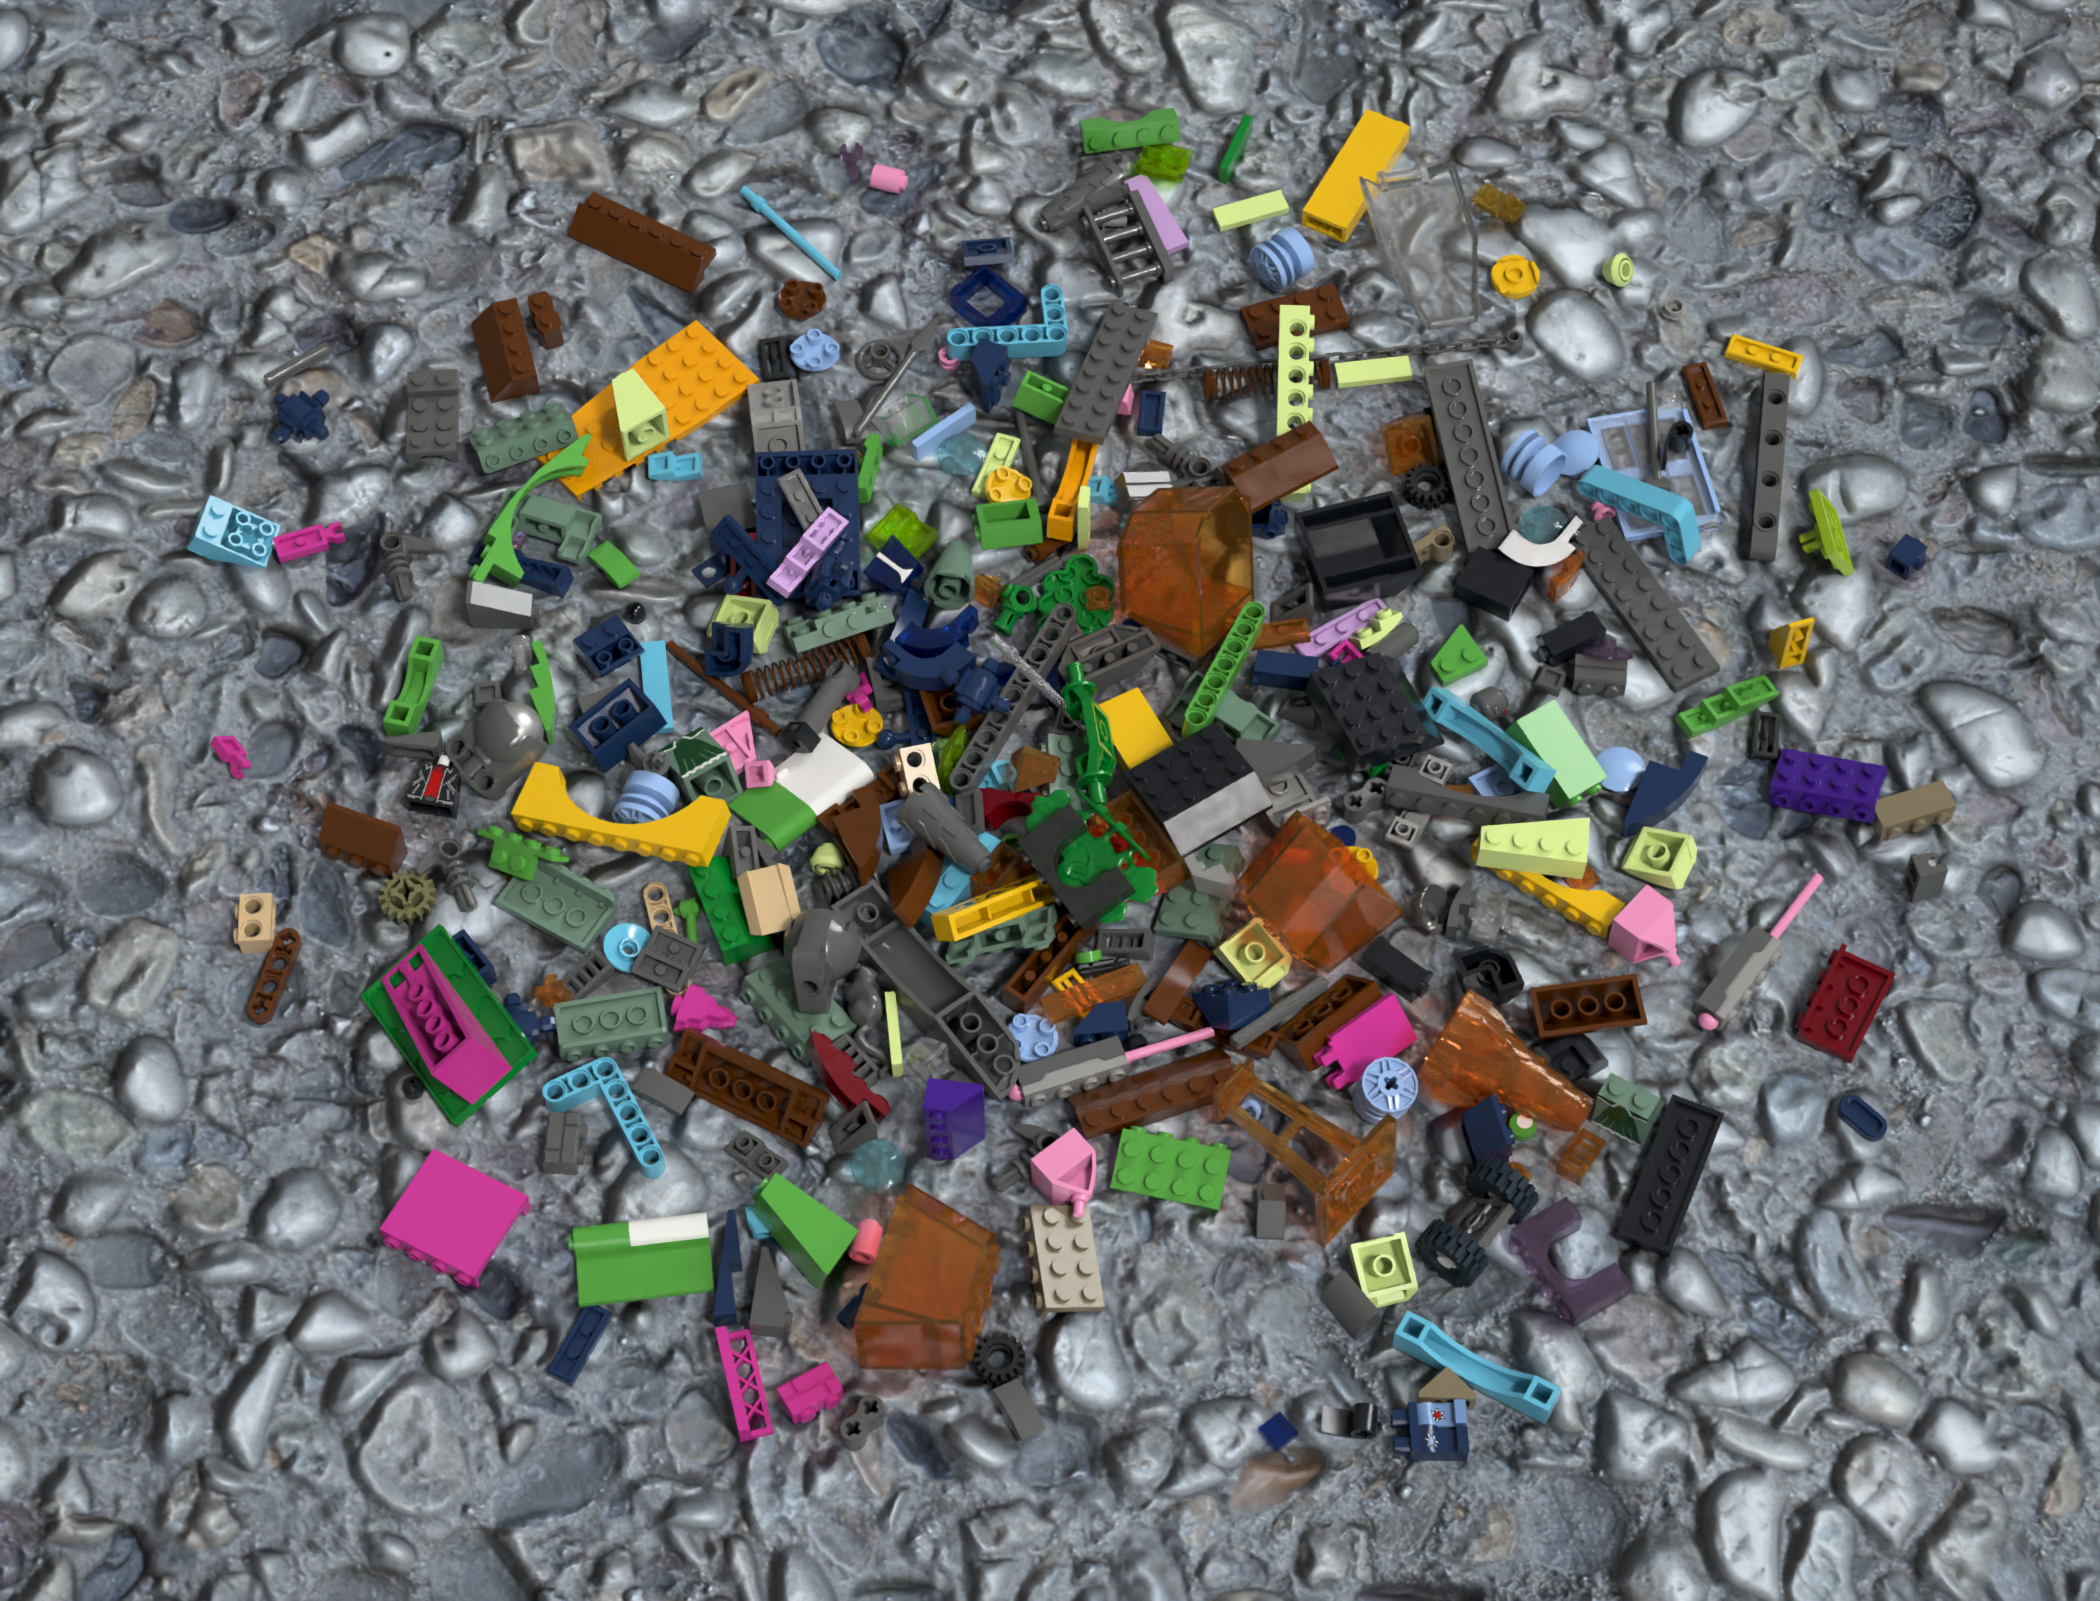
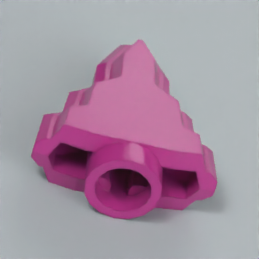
M691 984L688 987L684 996L676 995L671 1008V1016L676 1017L673 1031L677 1033H683L687 1027H691L699 1032H703L709 1027L718 1030L735 1028L738 1020L737 1016L728 1008L717 1005L713 996L705 994L703 987Z

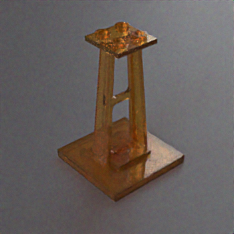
M1251 1057L1243 1064L1239 1063L1233 1069L1231 1076L1225 1082H1220L1214 1089L1215 1121L1220 1123L1226 1116H1229L1315 1193L1316 1242L1324 1248L1396 1172L1397 1119L1389 1113L1361 1141L1254 1075V1060ZM1248 1093H1253L1292 1118L1293 1123L1281 1135L1276 1136L1245 1111L1239 1103ZM1301 1128L1309 1129L1347 1154L1346 1158L1327 1178L1287 1146V1142Z

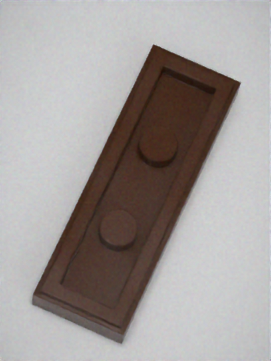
M1706 361L1682 366L1681 372L1703 431L1727 426L1728 418Z

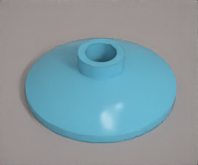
M618 924L612 927L604 938V955L614 968L622 972L632 973L631 970L642 947L646 948L651 934L636 924ZM623 950H629L631 952V955L626 954Z

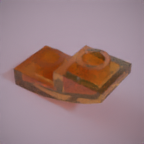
M1583 550L1567 556L1562 562L1561 574L1555 575L1550 580L1547 597L1553 603L1563 597L1578 579L1585 557Z

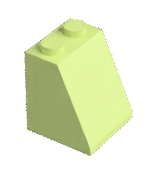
M633 368L614 378L612 385L625 459L630 461L670 438L666 408Z

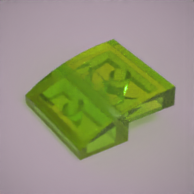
M1164 143L1144 146L1142 156L1136 163L1135 173L1182 183L1190 167L1194 150Z
M897 503L865 537L878 551H881L899 566L908 567L909 563V567H911L936 541L939 534L938 530L918 520L917 513Z
M960 725L947 741L939 761L940 790L949 796L952 795L949 782L950 774L968 747L966 725Z

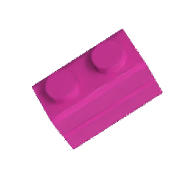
M827 1361L776 1388L778 1399L793 1424L800 1421L801 1423L809 1422L816 1416V1412L825 1407L827 1410L839 1405L841 1399L844 1398L842 1385Z

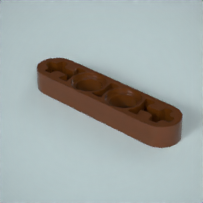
M292 928L283 929L277 934L248 1004L247 1010L250 1019L257 1025H264L272 1020L301 950L302 942L300 935ZM290 938H293L294 943L290 942L286 949L284 941L288 942ZM277 960H285L287 962L285 968L281 970H275L272 966ZM268 983L278 985L277 989L272 993L263 991L264 986ZM263 999L265 1000L264 1007L266 1012H261L260 1015H257L255 1010H261L263 1006Z

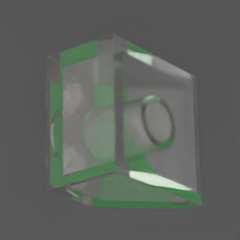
M909 393L880 409L871 421L872 426L888 445L899 446V448L911 444L912 438L922 435L939 423L927 396Z

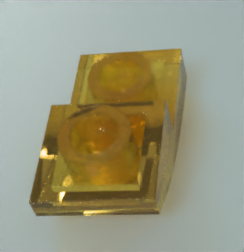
M1488 182L1472 200L1473 204L1485 212L1512 224L1528 208V205L1511 192L1504 195Z

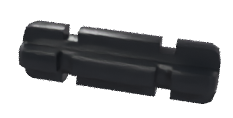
M1127 956L1118 957V960L1115 961L1114 958L1095 961L1090 965L1089 963L1078 964L1077 970L1082 979L1091 978L1090 975H1094V977L1116 974V971L1125 973L1130 971V960Z

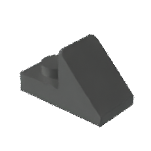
M755 826L728 827L721 857L730 858L732 880H737L746 870L760 869Z
M1258 1184L1256 1239L1284 1240L1285 1185Z

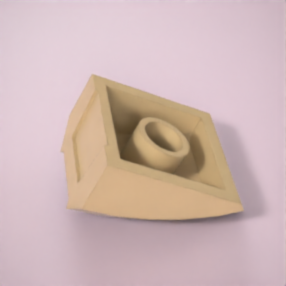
M777 863L773 866L752 871L746 870L737 878L750 935L763 936L784 931L791 921L801 914L790 866Z

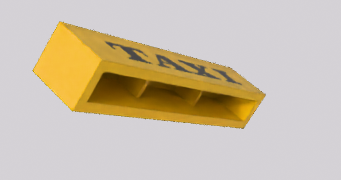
M1032 874L931 914L937 941L955 942L1055 902L1050 895L1054 890L1049 883L1043 885L1038 877Z

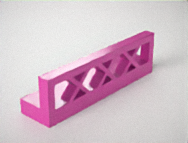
M726 1326L715 1328L740 1442L773 1435L774 1431L750 1328L732 1333L727 1332ZM746 1338L748 1346L742 1355L731 1350V1341ZM748 1354H750L751 1360L746 1358ZM742 1362L753 1368V1373L748 1380L737 1375V1370ZM754 1379L756 1380L757 1386L752 1384ZM748 1388L759 1393V1398L754 1406L743 1401V1395ZM760 1405H762L763 1412L758 1410ZM745 1408L750 1411L748 1415H746ZM754 1414L765 1419V1428L750 1431L749 1421Z

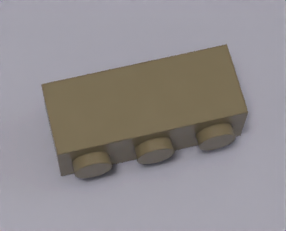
M1939 780L1879 799L1875 819L1870 824L1879 841L1885 839L1894 840L1902 834L1911 831L1919 832L1927 826L1936 823L1938 825L1947 823L1952 819L1956 803L1944 781Z

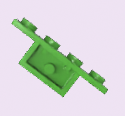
M489 825L488 829H478L477 831L478 835L494 840L488 866L525 880L534 879L539 857L557 862L569 861L568 856L560 854L561 849L551 846L543 848L541 847L542 842L532 839L524 841L522 840L523 835L512 832L505 834L504 829L501 827Z

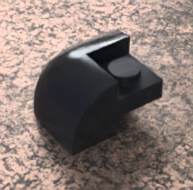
M1485 945L1453 955L1459 985L1462 992L1465 991L1473 1010L1495 1002L1497 1006H1500L1515 998L1523 990L1525 983L1514 959L1509 953L1506 954L1499 949L1490 948L1489 945Z
M1585 1034L1548 1038L1532 1049V1054L1547 1072L1552 1071L1565 1088L1583 1077L1587 1080L1608 1067L1609 1064L1608 1059Z

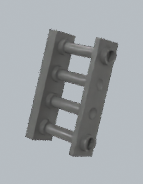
M1138 189L1129 192L1126 206L1093 216L1089 206H1083V217H1080L1082 228L1084 231H1088L1108 274L1109 287L1111 290L1115 289L1118 298L1123 297L1125 283L1156 274L1161 276L1163 283L1173 281L1174 266ZM1127 215L1133 216L1135 220V225L1105 235L1101 234L1097 226L1098 224ZM1137 234L1144 239V245L1112 255L1106 245ZM1145 254L1151 255L1153 259L1152 265L1124 274H1119L1115 265Z

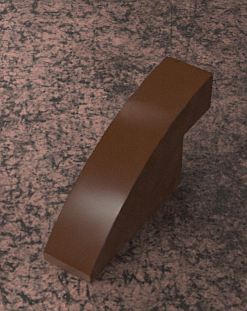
M872 784L852 791L854 810L831 817L834 837L861 886L867 885L878 866L883 847L881 811Z
M919 837L910 842L912 855L887 873L893 911L909 929L915 925L927 907L939 882L944 861V854L937 848L933 849Z

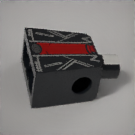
M439 756L436 765H421L405 795L408 811L457 819L461 779L459 771L452 768L453 762L449 756Z

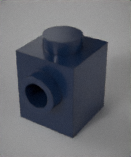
M1906 533L1890 551L1885 568L1907 580L1915 570L1920 571L1927 561L1925 554L1928 547L1919 539L1913 538Z

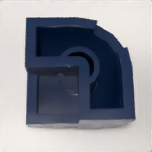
M711 622L712 648L705 649V675L724 678L737 676L744 672L751 664L754 653V625L750 623Z

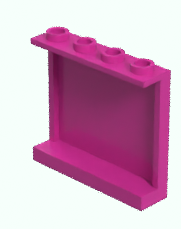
M433 1148L380 1227V1232L384 1244L393 1250L399 1248L407 1252L411 1259L417 1262L422 1260L427 1262L436 1272L440 1274H445L446 1272L454 1276V1279L461 1285L466 1287L471 1285L478 1289L480 1286L478 1277L520 1214L526 1216L531 1206L527 1195Z

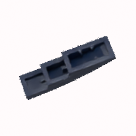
M910 589L906 590L893 615L895 622L889 623L885 630L887 635L879 648L881 652L872 667L892 682L896 681L895 670L884 661L882 645L889 638L903 649V645L916 642L929 606V602Z

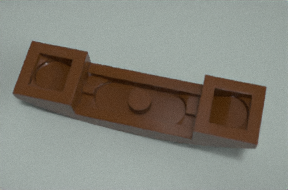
M893 762L879 771L877 779L871 783L876 792L879 805L892 802L900 794L898 783L901 782L900 774L895 771ZM853 797L840 806L837 803L833 804L816 817V821L832 837H834L831 817L854 810Z
M1190 939L1168 969L1141 1012L1165 1026L1190 986L1213 955V952Z
M1187 997L1182 998L1170 1017L1173 1023L1189 1033L1211 1026L1195 1001ZM1213 1028L1215 1036L1204 1039L1229 1051L1246 1056L1269 1059L1280 1038V1034L1267 1030L1239 1050L1231 1046L1229 1041L1230 1036L1241 1028L1233 1030Z

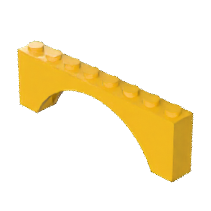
M539 762L534 763L511 812L517 827L526 832L536 831L550 837H565L573 842L578 840L589 842L597 847L602 845L613 847L621 852L626 850L637 852L645 857L650 855L661 857L669 862L674 860L680 861L693 867L698 865L709 866L731 817L725 800L701 795L684 809L651 822L619 824L600 820L582 811L572 802L567 793L566 780L559 766Z

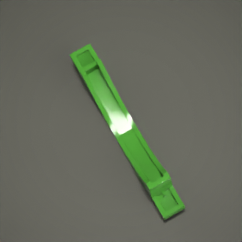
M587 433L566 447L541 467L513 496L483 541V544L486 545L480 558L484 559L480 566L474 565L468 578L472 579V581L483 583L489 573L510 586L517 587L524 572L514 553L511 538V524L515 507L527 493L542 483L560 477L581 476L590 461L583 457L582 454L592 435Z

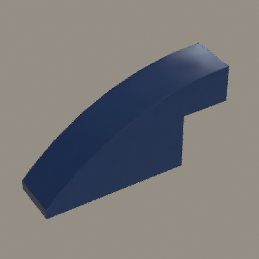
M1688 750L1680 771L1649 760L1623 822L1620 836L1627 838L1636 835L1642 827L1651 828L1675 812L1697 787L1705 772L1708 757Z

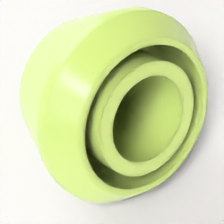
M1619 253L1607 259L1602 266V275L1605 280L1618 287L1626 286L1633 277V263L1624 253Z
M824 843L822 846L817 847L809 861L813 871L820 875L827 871L833 876L834 869L838 868L842 872L846 866L842 851L833 843Z

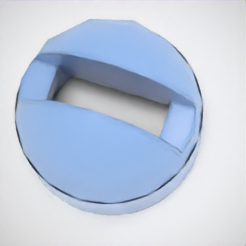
M1254 1099L1243 1101L1238 1109L1239 1118L1246 1123L1256 1122L1261 1114V1106ZM1249 1107H1253L1251 1110H1249V1111L1246 1113L1245 1109H1247V1108H1249Z

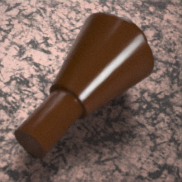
M1053 538L1043 539V543L1026 545L1025 554L1030 562L1039 565L1054 553L1057 548L1070 542Z

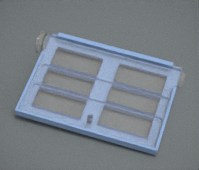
M1677 393L1666 394L1657 401L1661 463L1665 441L1672 425L1677 421H1686L1692 425L1682 398ZM1647 409L1587 418L1586 426L1588 432L1596 438L1601 452L1600 457L1597 459L1599 466L1639 481H1644L1649 476H1652ZM1694 432L1690 449L1687 452L1678 454L1667 450V463L1665 471L1662 470V476L1671 480L1672 493L1680 495L1692 503L1698 530L1704 529L1705 533L1710 534L1716 532L1722 526L1723 521L1720 515L1721 509ZM1615 508V517L1620 532L1628 542L1664 536L1661 525Z

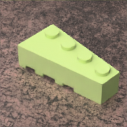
M1590 817L1482 826L1477 842L1476 866L1582 879L1587 865Z

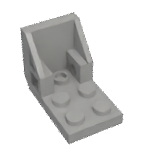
M797 379L747 385L755 452L806 451Z

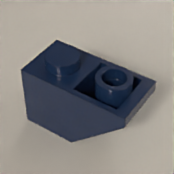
M1125 1001L1097 1003L1074 1028V1047H1082L1117 1035L1121 1044L1126 1042L1128 1038V1023Z

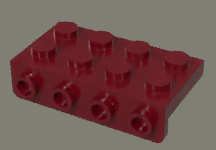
M1842 943L1839 950L1833 949L1827 962L1831 966L1828 971L1822 970L1817 981V985L1820 987L1817 992H1811L1806 1002V1006L1809 1009L1806 1014L1800 1013L1795 1027L1799 1028L1796 1039L1851 1064L1896 974L1847 952L1848 945Z

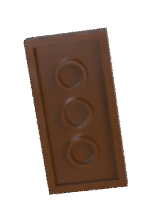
M1334 283L1240 308V314L1256 351L1278 346L1280 305L1310 306V315H1315L1314 330H1310L1309 337L1350 326V319ZM1297 330L1291 332L1293 336L1302 335V333Z

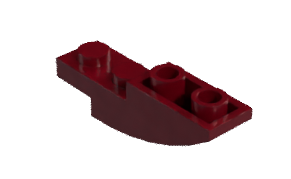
M814 1030L806 1041L812 1063L822 1082L848 1112H851L861 1102L868 1101L874 1120L880 1125L892 1109L888 1101L883 1096L872 1092L863 1079L851 1074L857 1065L848 1053L838 1050L832 1045L829 1037L822 1033L819 1034Z

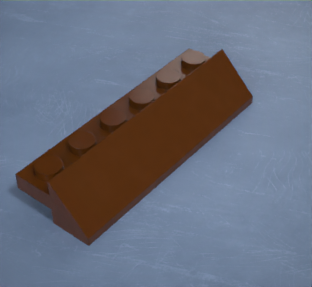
M592 192L583 204L578 203L568 233L569 238L691 295L705 278L704 271L717 255L715 248L595 192Z
M691 1027L684 1029L677 1052L671 1056L665 1073L666 1076L695 1092L694 1095L804 1148L810 1145L827 1117L824 1114L831 1094Z
M1221 1047L1125 1077L1116 1082H1110L1091 1090L1073 1094L1067 1097V1101L1075 1121L1079 1124L1084 1139L1089 1140L1108 1133L1113 1137L1122 1134L1123 1128L1130 1129V1126L1144 1127L1214 1104L1215 1098L1239 1091L1240 1083L1232 1067L1231 1057Z

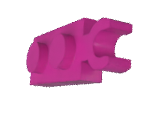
M334 522L326 529H323L322 524L273 537L280 563L330 549L328 544L330 542L336 544L346 541L344 532L335 534L342 530L341 523Z

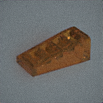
M1582 1128L1557 1164L1555 1173L1580 1186L1607 1141ZM1585 1138L1597 1145L1596 1148L1583 1142V1139ZM1581 1146L1586 1150L1592 1152L1591 1155L1578 1149V1147ZM1574 1153L1586 1159V1162L1574 1157ZM1569 1161H1572L1573 1163L1581 1166L1582 1168H1576L1575 1166L1569 1164Z

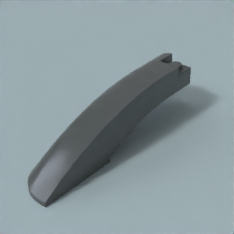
M874 879L830 906V910L837 911L844 916V924L852 921L857 926L862 940L859 960L864 966L873 968L878 973L876 981L886 992L894 991L896 993L897 1005L975 1083L984 1084V1090L998 1102L1004 1099L1014 1087L1019 1075L1020 1050L1010 1029L977 988H973L960 977L913 927L908 928L893 911L892 901Z

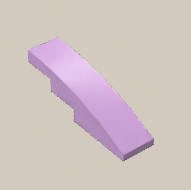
M828 507L802 535L800 541L769 577L766 584L785 598H788L838 538L849 521Z

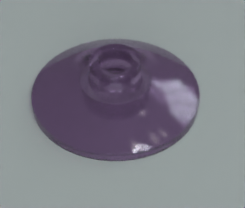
M1601 639L1600 644L1581 649V654L1594 658L1609 660L1633 659V654L1616 646V640Z

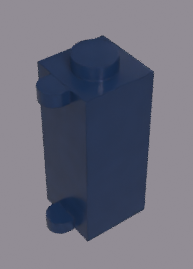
M1257 649L1252 685L1305 691L1310 674L1323 670V668L1318 667L1319 657Z

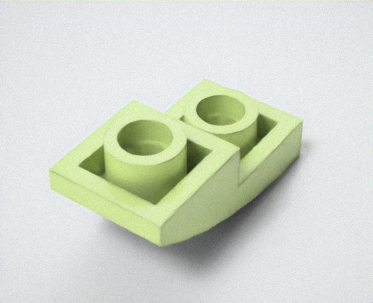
M1391 608L1377 611V616L1369 618L1371 627L1357 630V635L1349 638L1350 643L1355 648L1361 650L1375 644L1393 630L1402 619V613L1391 610Z

